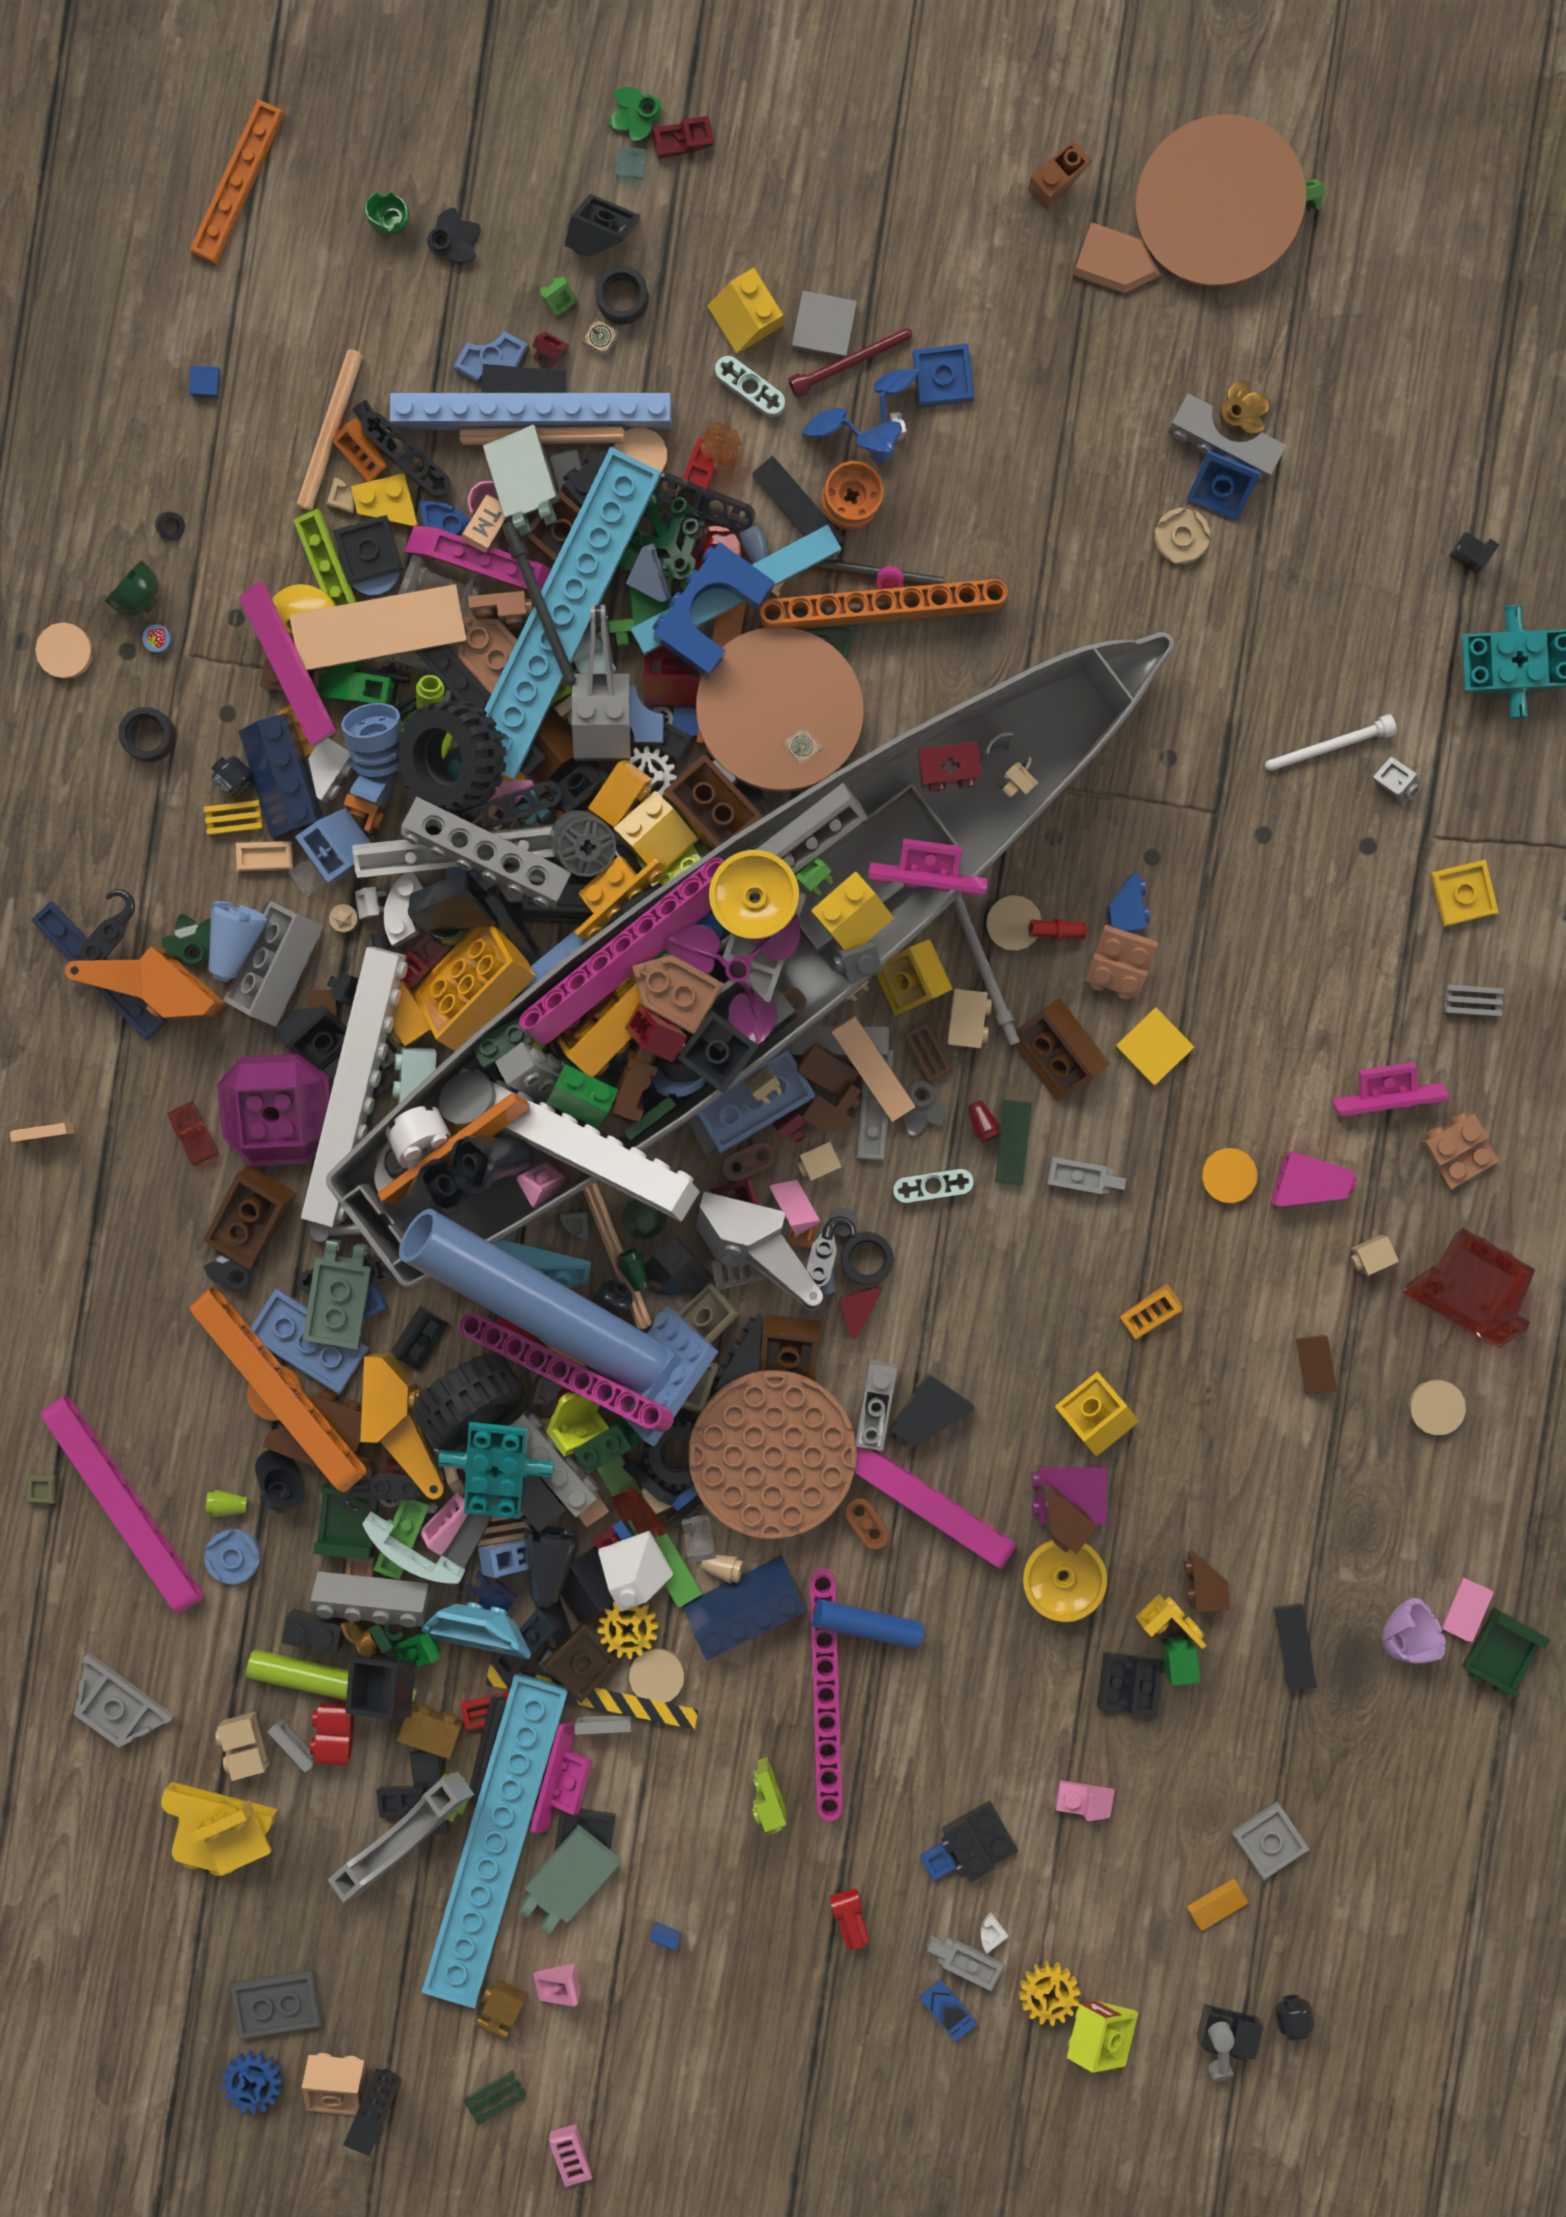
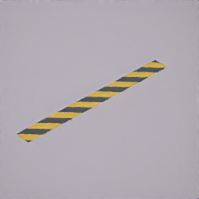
M489 1665L486 1685L510 1690L513 1679L509 1680L497 1666ZM522 1671L519 1672L527 1676H531L537 1679H541L563 1686L557 1679L535 1675ZM595 1688L582 1703L577 1701L569 1691L565 1700L568 1703L689 1729H695L698 1709Z

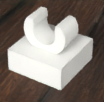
M367 887L355 892L359 919L371 918L384 912L385 906H379L377 898L386 896L385 891L376 892V887Z

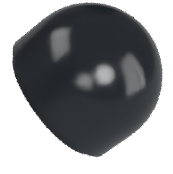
M165 511L157 516L155 529L162 538L176 540L184 533L185 523L179 514ZM168 518H173L177 522L178 528L175 533L168 534L164 529V523Z

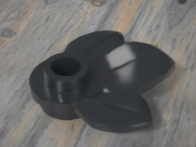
M455 207L447 209L438 216L436 228L429 233L427 238L428 247L434 254L438 256L447 255L454 262L465 263L472 261L477 255L471 245L477 240L481 227L475 222L459 221L458 212ZM439 239L447 240L444 246H438L437 241Z
M216 1249L217 1261L204 1265L209 1279L215 1283H225L229 1289L236 1292L249 1288L253 1281L252 1271L257 1267L259 1258L253 1268L249 1270ZM237 1272L242 1273L244 1276V1280L241 1283H237L234 1280V1275Z

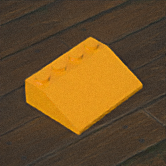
M497 924L487 927H474L412 990V993L435 1039L450 1049L457 1051L477 1031L507 1007L529 985L536 975L525 957Z
M631 975L612 991V999L572 1037L565 1031L556 1037L566 1056L585 1074L591 1077L601 1075L608 1068L609 1060L615 1054L620 1055L630 1044L629 1040L632 1036L625 1029V1026L638 1003L643 1004L635 975Z

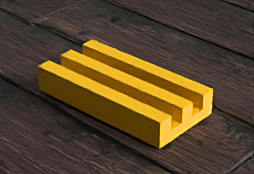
M259 800L204 807V812L206 813L205 822L208 828L206 829L207 835L264 829L262 807ZM250 808H255L256 811L213 817V813ZM257 819V823L214 828V823Z

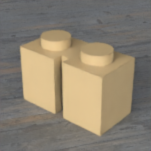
M953 989L950 1008L951 1019L948 1025L946 1045L980 1049L982 1043H987L988 1027H984L985 1016H990L992 999H987L988 993Z
M256 1712L226 1719L219 1724L216 1730V1741L218 1746L222 1747L223 1751L226 1752V1756L223 1758V1766L227 1774L230 1773L231 1780L234 1781L265 1772L270 1763Z

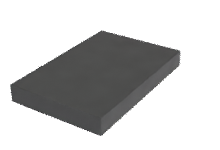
M314 1969L235 1981L230 1984L239 2040L321 2027L323 2023Z

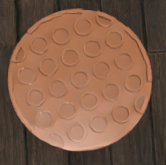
M1231 114L1213 115L1194 120L1183 125L1165 138L1152 153L1143 169L1136 195V215L1140 235L1155 261L1166 271L1168 270L1173 275L1181 278L1182 281L1198 286L1221 287L1247 282L1274 266L1285 255L1297 236L1304 217L1306 204L1305 178L1299 159L1292 147L1270 126L1249 117Z
M766 627L749 631L722 647L725 649L724 658L709 679L702 675L696 697L698 730L711 757L714 760L716 759L738 781L756 789L770 792L803 790L806 787L821 782L838 771L854 750L862 729L864 714L863 697L859 682L853 669L840 652L822 638L790 627ZM800 732L807 733L817 745L816 752L805 761H797L787 749V742Z
M765 1370L753 1372L729 1382L707 1401L693 1426L689 1441L688 1458L692 1481L701 1501L721 1523L738 1533L758 1537L759 1539H783L784 1537L803 1534L815 1528L831 1516L839 1507L851 1486L856 1468L857 1448L851 1422L840 1403L829 1391L817 1382L797 1373Z

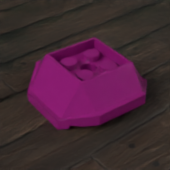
M299 1054L241 1056L217 1084L223 1139L250 1166L307 1164L318 1149L331 1096L330 1076L322 1070H318ZM267 1107L276 1108L279 1116H271L267 1111Z

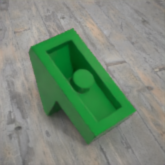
M422 1630L396 1642L392 1647L396 1657L416 1660L415 1667L433 1663L440 1658L438 1654L441 1652L437 1640L432 1639L428 1633H424Z

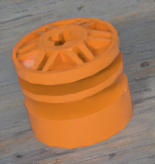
M849 461L841 463L832 470L822 490L821 507L823 514L839 529L852 531L863 528L871 522L882 502L884 488L881 477L874 468L864 462ZM847 494L850 498H856L854 504L851 501H845Z

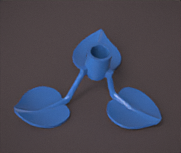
M918 369L894 370L884 374L875 382L874 391L881 393L880 406L882 424L876 428L874 427L871 430L860 433L852 422L845 418L847 415L845 409L832 408L814 416L804 427L801 434L802 438L804 436L810 438L826 437L839 430L842 425H847L857 437V446L868 450L874 463H883L889 460L894 455L893 447L902 432V426L896 421L887 422L885 399L888 394L896 395L908 388L919 374Z

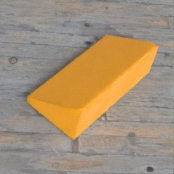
M1233 1878L1191 1903L1187 1908L1200 1930L1203 1931L1249 1902Z

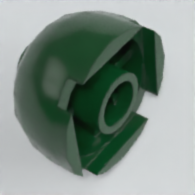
M140 560L104 601L112 609L126 616H136L143 610L148 614L159 602L155 598L159 591V580L154 571L144 561Z

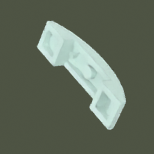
M370 1511L362 1525L377 1548L391 1561L410 1573L428 1580L441 1583H459L465 1569L444 1556H441L436 1564L391 1537L389 1534L394 1525Z

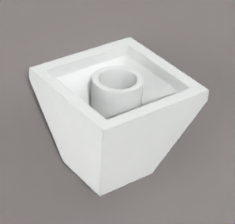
M650 1531L599 1549L598 1553L609 1592L620 1611L647 1602L673 1576L669 1564Z

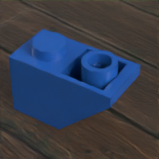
M1139 873L1130 875L1106 906L1108 926L1126 932L1146 929V923L1150 922L1148 907L1143 906L1142 896L1146 895V886L1144 879H1140Z

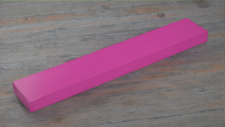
M258 582L240 595L239 599L310 746H317L336 733V730L265 584Z

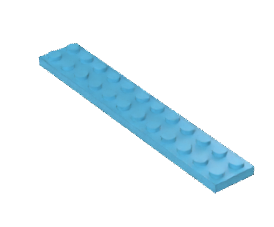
M610 447L541 590L570 665L591 623V605L600 604L662 475L661 471ZM535 606L484 709L487 712L486 717L494 719L497 724L495 726L496 730H500L504 738L501 741L503 747H506L507 755H504V762L507 764L506 770L502 774L514 780L564 679Z
M521 1673L514 1675L421 1993L475 2009L568 1690L564 1686Z

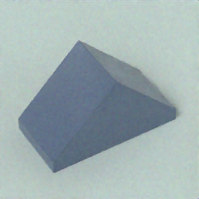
M653 543L642 547L626 584L663 602L672 598Z

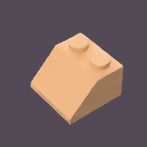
M326 2053L309 2055L302 2084L306 2111L356 2116L364 2095L366 2073L364 2060H360L355 2056L336 2058Z

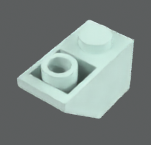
M400 1046V1054H395L394 1070H399L398 1081L393 1082V1098H397L398 1104L436 1070L437 1052L434 1048Z

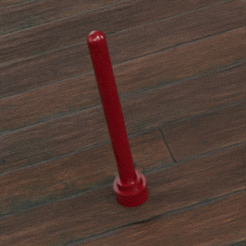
M905 328L807 376L805 373L802 375L797 373L789 377L788 383L796 399L807 395V391L811 390L812 385L909 340L913 335L912 330Z

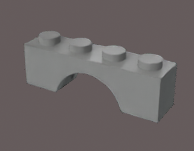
M1188 393L1168 431L1173 433L1172 436L1181 442L1189 441L1193 443L1203 454L1211 451L1261 472L1257 481L1260 482L1262 480L1266 482L1287 445L1264 433L1246 442H1234L1224 438L1214 426L1212 420L1213 406Z

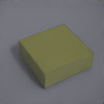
M28 1474L26 1503H56L57 1475Z

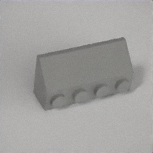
M270 901L264 913L265 918H267L266 925L237 977L233 978L223 1001L253 1018L276 1027L285 1013V1007L291 994L296 990L300 975L308 964L309 956L315 944L319 941L324 926Z

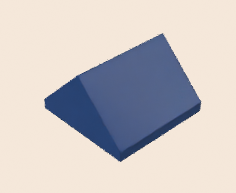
M1208 451L1201 462L1186 500L1237 521L1261 472Z

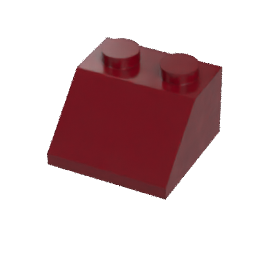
M664 646L653 650L645 655L644 705L696 706L701 673Z

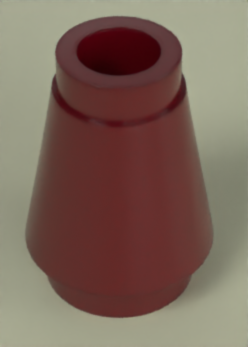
M982 1100L967 1106L975 1138H979L981 1143L990 1141L1001 1134L999 1130L1000 1124Z

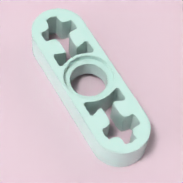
M724 356L717 361L715 372L719 382L767 417L775 418L783 413L785 398L779 390L732 356ZM730 365L733 366V373L740 377L737 385L734 384L736 378L729 373L726 376L723 375V366L727 368ZM747 380H754L758 384V390L753 394H747L742 389L743 383ZM763 389H766L765 397L769 400L778 399V408L773 406L771 409H768V402L763 397L760 398L759 402L756 401L761 396Z
M964 1169L903 1177L895 1182L893 1193L899 1201L904 1203L960 1195L971 1190L973 1187V1177ZM957 1174H962L963 1178H968V1183L964 1184V1189H959L958 1185L949 1186L951 1191L945 1192L946 1182L943 1178L944 1175H949L948 1181L956 1180ZM930 1178H937L941 1182V1189L935 1194H930L925 1189V1183ZM921 1179L920 1188L924 1194L923 1196L918 1197V1191L910 1192L908 1198H904L902 1193H898V1189L902 1188L903 1182H907L908 1186L912 1187L917 1186L915 1180Z

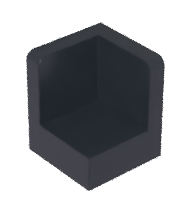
M1465 532L1449 556L1477 574L1486 566L1499 544L1491 538L1483 543L1468 532Z

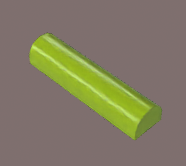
M315 509L294 519L295 527L320 590L328 594L336 606L356 603L357 601L348 583L346 573L321 510Z
M256 1649L251 1653L246 1669V1678L341 1700H346L349 1670Z

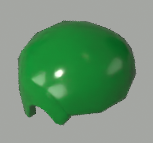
M374 192L365 201V215L370 226L377 233L382 235L398 234L408 225L409 208L405 200L393 192H389L387 195H380Z

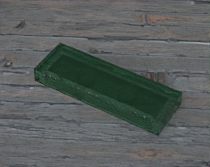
M1003 1100L1001 1134L999 1136L994 1182L1023 1185L1031 1102Z

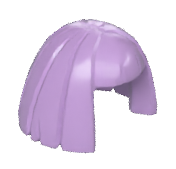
M1410 1598L1403 1602L1392 1612L1384 1625L1382 1645L1386 1653L1393 1659L1407 1663H1427L1440 1660L1445 1654L1446 1648L1444 1646L1446 1642L1444 1635L1441 1634L1442 1628L1438 1620L1434 1618L1435 1615L1431 1614V1609L1426 1604L1424 1605L1421 1599Z

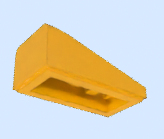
M1166 1284L1122 1314L1120 1319L1136 1340L1182 1311V1304L1169 1285ZM1162 1297H1165L1171 1305L1169 1309L1162 1302ZM1154 1302L1162 1312L1159 1316L1151 1306ZM1143 1309H1146V1311L1152 1318L1150 1322H1148L1144 1314L1141 1312ZM1136 1315L1143 1327L1139 1329L1132 1316Z

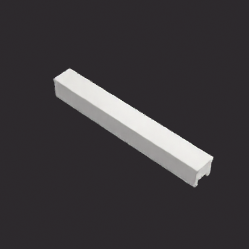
M554 824L488 831L542 858L554 857L549 843L550 831ZM456 838L451 842L457 848H463L467 845L461 838ZM406 840L352 845L357 878L459 867L455 860L447 856L440 858L432 854L430 848L422 844L416 846ZM480 851L477 854L484 861L492 858L491 853L488 851Z

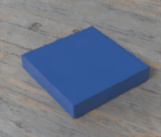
M968 343L912 351L914 369L919 371L915 378L919 408L974 401Z

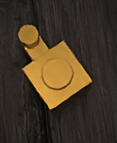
M497 1978L493 1987L487 1986L481 1999L485 2003L482 2013L491 2018L489 2020L479 2015L475 2026L505 2040L509 2029L500 2024L503 2023L512 2028L524 2004L527 1992Z

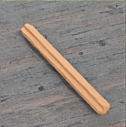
M349 349L346 353L297 501V505L302 509H313L334 445L331 439L338 433L363 358L358 351Z
M621 426L536 427L542 444L623 443L625 439V432ZM526 427L462 428L460 430V442L463 445H486Z
M594 1183L583 1190L618 1281L626 1284L633 1295L630 1311L639 1330L647 1328L652 1322L639 1291L635 1292L629 1281L616 1265L618 1262L616 1256L623 1252L598 1185Z

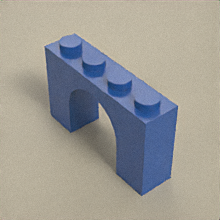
M721 542L715 548L712 546L708 548L702 557L704 564L699 571L694 569L685 581L688 585L682 594L677 592L669 603L671 609L666 616L660 615L652 627L655 630L653 633L655 641L708 679L724 658L725 649L702 634L694 625L691 618V608L695 600L706 591L723 589L732 592L758 611L773 590L775 581Z

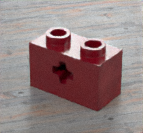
M978 741L918 749L917 756L921 788H928L929 792L946 790V785L958 784V788L976 786L975 781H980L982 778ZM947 761H951L952 766H957L952 775H949L948 770H942Z
M638 1003L625 1026V1029L644 1050L671 1062L674 1061L677 1054L682 1052L685 1046L687 1036L676 1024L643 1007L641 1003Z

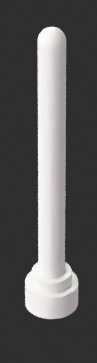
M1391 714L1379 717L1378 721L1374 722L1372 726L1268 760L1265 763V768L1268 771H1273L1375 736L1379 738L1384 737L1385 739L1397 735L1395 721Z

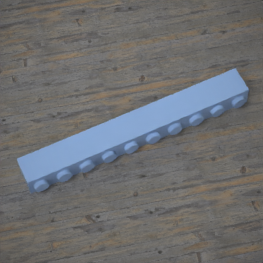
M390 393V422L398 430H461L462 428L529 427L531 425L535 427L621 426L624 430L634 427H646L650 430H672V400L670 393Z

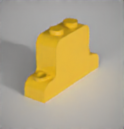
M171 1782L164 1789L161 1805L168 1814L179 1818L172 1847L173 1858L177 1862L182 1863V1866L186 1868L197 1869L199 1867L209 1870V1873L213 1875L224 1876L225 1874H219L205 1841L201 1840L195 1843L191 1832L198 1823L247 1801ZM251 1802L264 1834H266L276 1820L278 1809Z

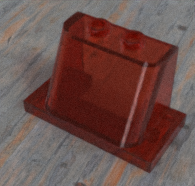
M1462 1228L1455 1233L1436 1268L1431 1266L1410 1281L1403 1293L1501 1348L1525 1333L1529 1327L1530 1322L1518 1314L1536 1269L1516 1259L1510 1252L1502 1251L1490 1244L1487 1239L1478 1237Z

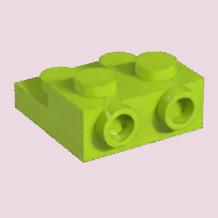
M765 1757L757 1761V1770L754 1771L756 1800H753L754 1808L752 1810L757 1825L762 1824L767 1834H774L782 1830L783 1826L786 1825L787 1808L769 1758Z

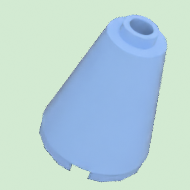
M216 901L213 902L211 908L209 971L213 973V978L228 982L230 978L237 977L262 933L267 918H265L264 914L246 906L240 905L239 908L230 907V902Z

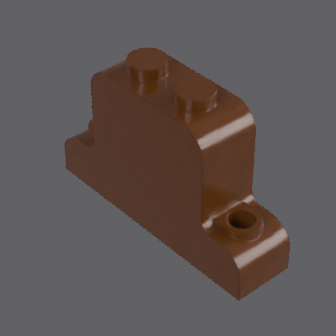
M325 1389L308 1397L365 1466L367 1473L360 1480L374 1476L376 1466L372 1461L373 1459L360 1453L363 1442H360L362 1403L348 1399L347 1402L337 1399L338 1395ZM279 1423L277 1428L267 1434L262 1447L319 1468L282 1423Z

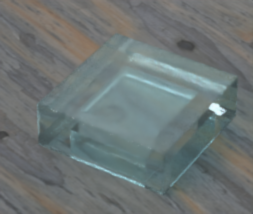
M618 147L616 178L644 180L646 150Z

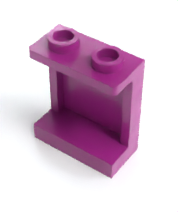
M1092 1464V1467H1044L1043 1465H1037V1472H1032V1488L1037 1489V1500H1032V1516H1037L1039 1524H1046L1040 1481L1043 1478L1086 1510L1095 1524H1107V1468L1103 1464Z

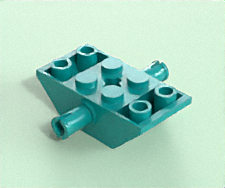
M1517 604L1516 607L1514 605L1504 607L1506 631L1461 635L1464 691L1484 695L1509 694V719L1528 717L1527 692H1540L1566 687V629L1526 631L1523 629V605ZM1513 658L1517 660L1518 665L1517 663H1512Z
M469 1422L466 1452L440 1449L438 1467L464 1469V1472H466L464 1513L520 1519L524 1478L536 1476L552 1479L554 1460L529 1459L527 1455L529 1435L527 1428Z

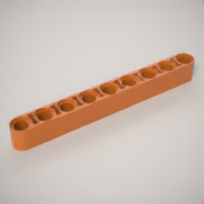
M991 579L766 600L762 604L759 621L763 628L790 627L810 629L989 613L1002 608L1008 590L1002 581ZM995 591L999 594L1000 599L991 600L987 593ZM968 594L972 597L973 601L965 603L961 601L959 595ZM940 596L945 600V604L936 605L932 602L931 598ZM913 599L917 602L918 606L909 608L904 604V600ZM885 601L890 605V608L888 610H880L876 603ZM853 603L859 604L863 610L854 613L850 611L848 606ZM824 606H830L834 609L835 613L825 615L820 609ZM801 608L807 612V615L798 618L793 614V611ZM775 611L780 617L776 620H769L765 617V613Z
M213 1287L208 1288L190 1306L192 1314L329 1481L339 1491L346 1493L367 1473L365 1466L224 1295Z

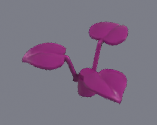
M795 913L789 924L775 935L763 939H751L759 946L749 956H735L730 961L716 954L720 948V939L716 932L708 926L693 925L667 939V945L672 955L706 974L713 970L715 959L726 967L728 978L734 982H740V985L747 991V994L737 995L729 1006V1018L732 1024L757 1044L761 1043L769 1035L777 1018L776 1000L772 995L769 1003L757 992L753 993L746 978L752 970L751 961L762 950L765 956L771 960H784L795 952L800 937V917L798 914Z

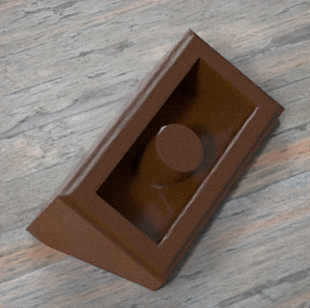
M816 1043L799 1057L797 1066L799 1074L838 1097H842L859 1074L855 1066Z
M1322 1334L1296 1339L1305 1393L1337 1391L1328 1336Z

